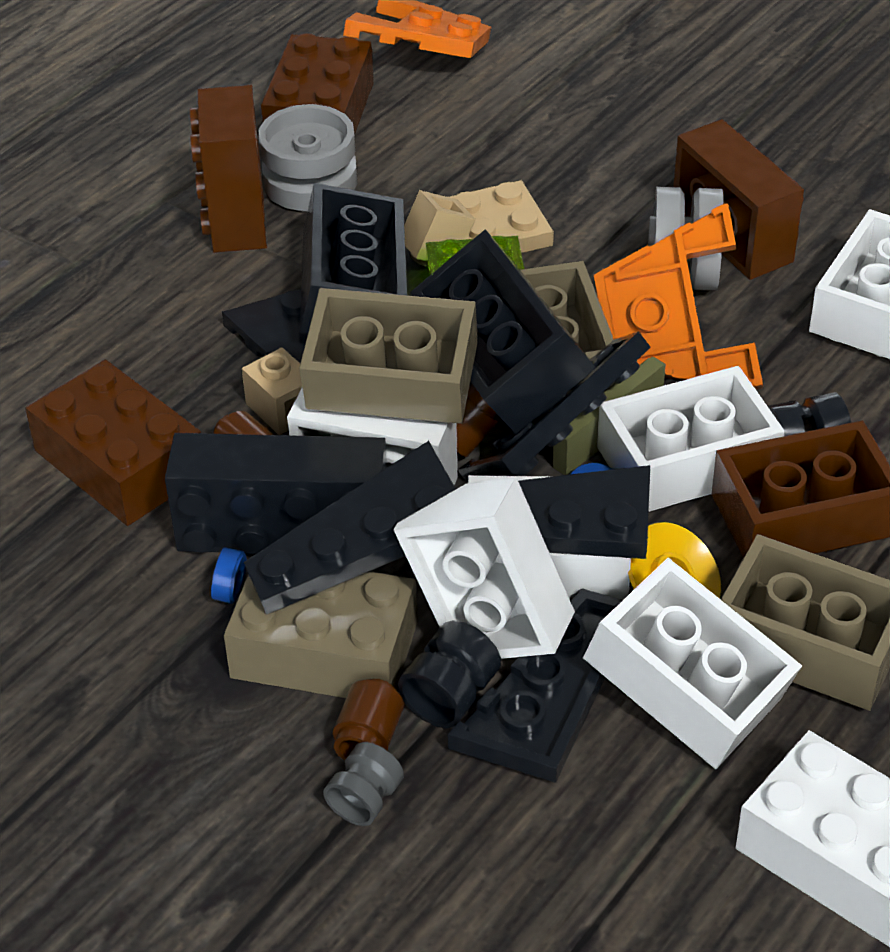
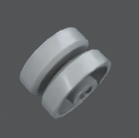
M307 104L278 110L264 120L259 128V146L264 191L271 201L284 208L307 211L313 183L355 190L357 186V170L354 155V126L346 114L332 107Z
M656 187L654 214L650 216L648 246L650 247L672 235L674 230L689 222L692 224L710 214L712 209L723 204V190L698 188L692 197L690 217H685V197L681 188ZM722 252L687 259L691 285L694 290L718 289Z

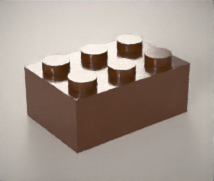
M310 33L291 34L261 104L263 122L278 110L295 105L316 104L332 107L346 114L353 123L355 135L374 84L372 41H362L352 37H317Z
M252 85L198 89V107L190 108L192 130L190 138L193 163L196 162L197 172H195L197 197L201 199L202 206L200 208L202 234L211 235L213 253L266 249L264 197Z
M723 119L678 135L674 187H680L684 193L685 217H690L692 197L698 188L722 189L723 204L728 203L736 242V250L722 252V255L749 280L793 263L804 189Z
M106 359L25 407L35 451L126 526L131 525L168 500L165 474L174 433H201L194 425Z
M863 420L716 450L711 495L743 558L757 534L814 554L890 537V464Z

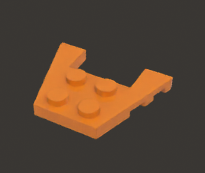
M378 0L376 13L402 20L396 23L356 12L346 19L343 35L359 39L360 31L379 36V42L395 45L402 39L418 43L420 50L471 58L488 43L491 27L482 24L481 19L467 14L456 15L440 7L428 5L417 0Z
M728 203L712 209L710 214L692 224L689 222L674 230L672 235L649 247L647 245L594 274L597 297L614 340L639 331L651 348L637 360L639 365L653 356L666 364L665 378L687 380L739 366L756 390L763 389L755 343L704 351L687 259L736 250Z

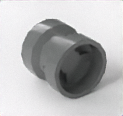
M361 742L356 744L346 758V770L335 773L323 790L327 804L337 815L355 825L368 826L372 824L383 808V796L392 795L404 778V771L398 760L387 750L374 743Z

